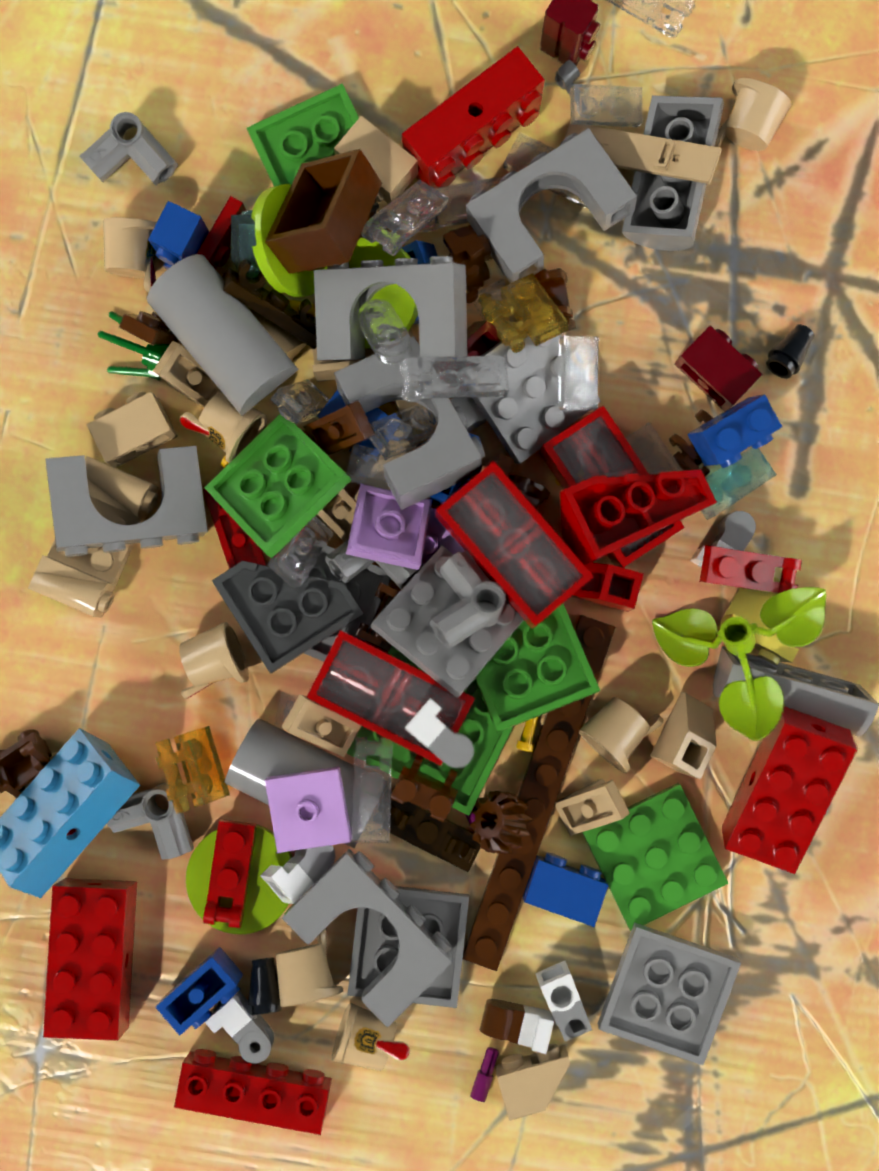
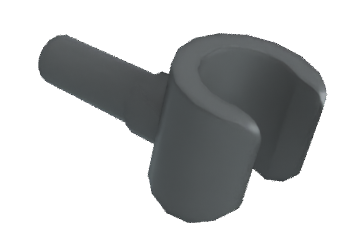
M568 60L558 69L555 75V82L560 88L566 89L578 113L581 114L587 109L577 91V87L573 83L580 76V72L577 66L571 60Z

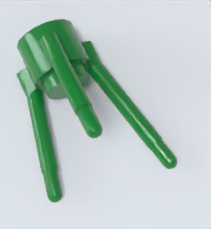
M113 311L108 314L111 319L119 324L121 323L123 317ZM104 331L98 332L99 338L142 354V364L147 366V369L109 366L107 368L108 373L143 376L158 381L161 380V377L154 373L153 369L170 344H148L144 347Z

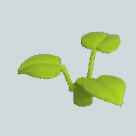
M802 587L783 591L772 596L766 601L760 611V618L763 624L770 629L758 627L756 623L750 625L742 617H731L725 620L720 630H718L712 615L707 611L696 608L684 609L668 616L655 618L652 620L656 639L664 653L679 665L694 667L703 664L708 658L709 648H718L722 641L731 654L738 656L746 681H734L724 688L719 698V709L723 719L731 728L751 741H759L769 735L780 721L784 709V696L775 679L769 676L759 677L754 680L752 678L746 654L750 653L755 646L756 639L754 634L767 637L776 634L778 640L783 645L789 647H802L810 644L822 632L825 623L827 595L823 588Z

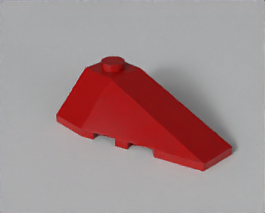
M701 469L667 471L648 475L634 473L615 477H606V475L593 476L560 491L562 535L571 551L584 565H587L714 505L717 501Z

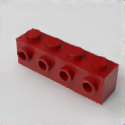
M197 1049L194 1052L189 1051L182 1062L174 1108L321 1135L332 1078L325 1077L323 1072L314 1069H306L303 1072L288 1070L289 1067L282 1063L272 1062L268 1063L267 1066L253 1064L245 1061L242 1056H232L231 1059L216 1056V1053L211 1050Z

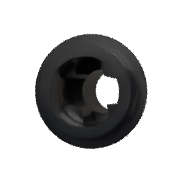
M797 325L769 351L766 362L768 369L774 375L784 379L797 374L815 336L814 332L805 325Z
M274 958L252 960L248 1005H252L253 1015L282 1011L278 974L274 965Z

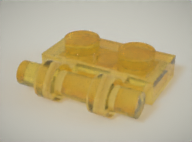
M533 273L500 288L503 299L501 301L494 299L490 293H484L478 299L482 307L483 316L488 323L495 325L498 330L497 336L502 344L509 346L514 353L524 349L525 342L523 339L530 337L535 346H538L568 331L567 319ZM514 315L518 322L509 321L507 317Z
M210 726L175 736L174 740L178 750L176 752H173L169 738L155 742L159 755L156 758L159 769L163 768L168 789L165 792L168 801L172 800L176 814L190 810L186 795L191 794L194 807L205 805L230 795L228 786L225 784L224 772ZM179 762L182 764L187 780L185 784L182 782L177 763Z

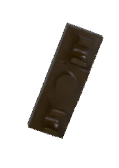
M245 259L240 263L238 273L228 267L222 276L224 280L223 290L313 349L317 347L316 316L309 317L306 315L312 307L310 300H303L297 312L290 307V301L282 293L274 289L269 292L263 288L267 280L261 271L255 278H250L246 275L251 268L250 260Z
M387 790L371 824L469 872L481 848V844L472 840L474 833L447 819L444 822L430 817V811L413 803L404 802L401 804L389 799L392 791Z

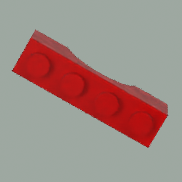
M591 562L584 565L594 577L571 597L625 612L635 609L644 573L611 564Z

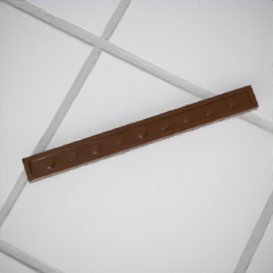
M580 615L575 632L597 681L616 627ZM592 695L548 712L545 715L518 793L520 801L529 805L526 815L533 820L526 824V830L530 835L522 836L523 848H513L512 854H497L463 951V960L494 971L498 969L577 741L578 730L581 729Z

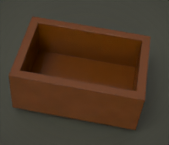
M357 149L301 164L265 240V243L289 274L312 271L332 265H342L350 261L382 185L380 178L362 150Z

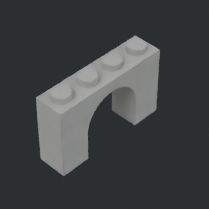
M589 128L579 134H570L561 142L559 147L549 153L542 152L538 154L527 167L519 172L512 171L506 174L498 185L488 191L482 190L471 197L469 203L466 204L467 221L478 236L482 234L486 236L491 247L492 258L513 288L544 269V254L523 225L519 216L525 202L534 194L551 188L564 189L574 193L585 203L603 231L634 213L637 195Z
M452 256L430 257V264L418 265V259L400 258L395 259V266H383L382 260L361 261V268H349V262L342 265L327 266V270H314L317 360L365 359L364 316L367 305L380 289L393 284H397L405 289L416 304L419 316L420 358L467 357L466 265L453 263Z
M414 336L334 372L337 390L346 406L359 400L364 413H367L392 401L408 400L427 408L437 422L433 436L423 446L383 464L385 480L401 510L481 472L482 458L485 457L483 447L476 436L471 438L465 428L468 424L462 409L459 406L453 407L448 398L451 396L447 382L443 376L437 378L432 369L434 367L433 359L420 358L419 344Z
M186 446L159 449L157 460L162 491L160 507L152 517L144 522L133 525H121L111 522L95 509L89 495L84 455L46 458L57 552L65 551L66 557L87 555L88 548L103 547V552L109 553L126 550L125 544L140 543L141 548L146 549L163 546L162 540L177 539L178 545L199 542V537L204 536L208 530L197 447Z
M349 848L300 900L285 912L282 919L307 945L337 916L350 909L370 908L382 913L392 922L399 938L398 952L393 961L363 990L361 1001L388 1028L452 964V954L449 952L452 946L438 931L432 934L423 925L426 919L413 905L410 904L406 907L397 898L400 892L387 878L381 881L371 871L374 866L362 852L358 851L354 854Z

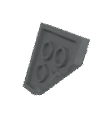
M241 561L212 580L270 674L364 615L345 583L246 561Z

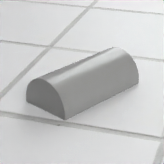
M652 95L644 135L715 147L724 108L723 98ZM635 171L632 183V190L637 195L634 213L624 219L622 233L630 241L651 249L680 251L692 247L707 184Z
M201 254L191 255L171 266L156 280L148 292L147 302L240 415L243 416L297 372L298 368L245 304L223 290V278L205 256Z
M723 646L713 681V693L718 698H720L724 688L731 682L746 681L738 656L731 654ZM746 654L753 680L763 676L775 679L783 692L784 706L850 729L854 736H862L872 724L879 703L861 685L780 662L778 665H774L759 656Z
M260 718L254 722L245 736L225 778V784L269 805L265 786V779L267 777L340 766L352 835L351 842L344 844L355 848L387 782Z

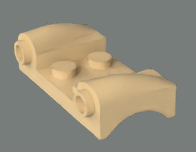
M86 456L85 465L89 495L95 509L104 518L117 524L133 525L144 522L147 514L151 513L157 502L159 487ZM54 539L48 555H42L28 589L93 617L102 618L113 602V591L134 544H125L126 550L105 553L103 552V547L88 548L87 555L66 557L65 551L57 552Z

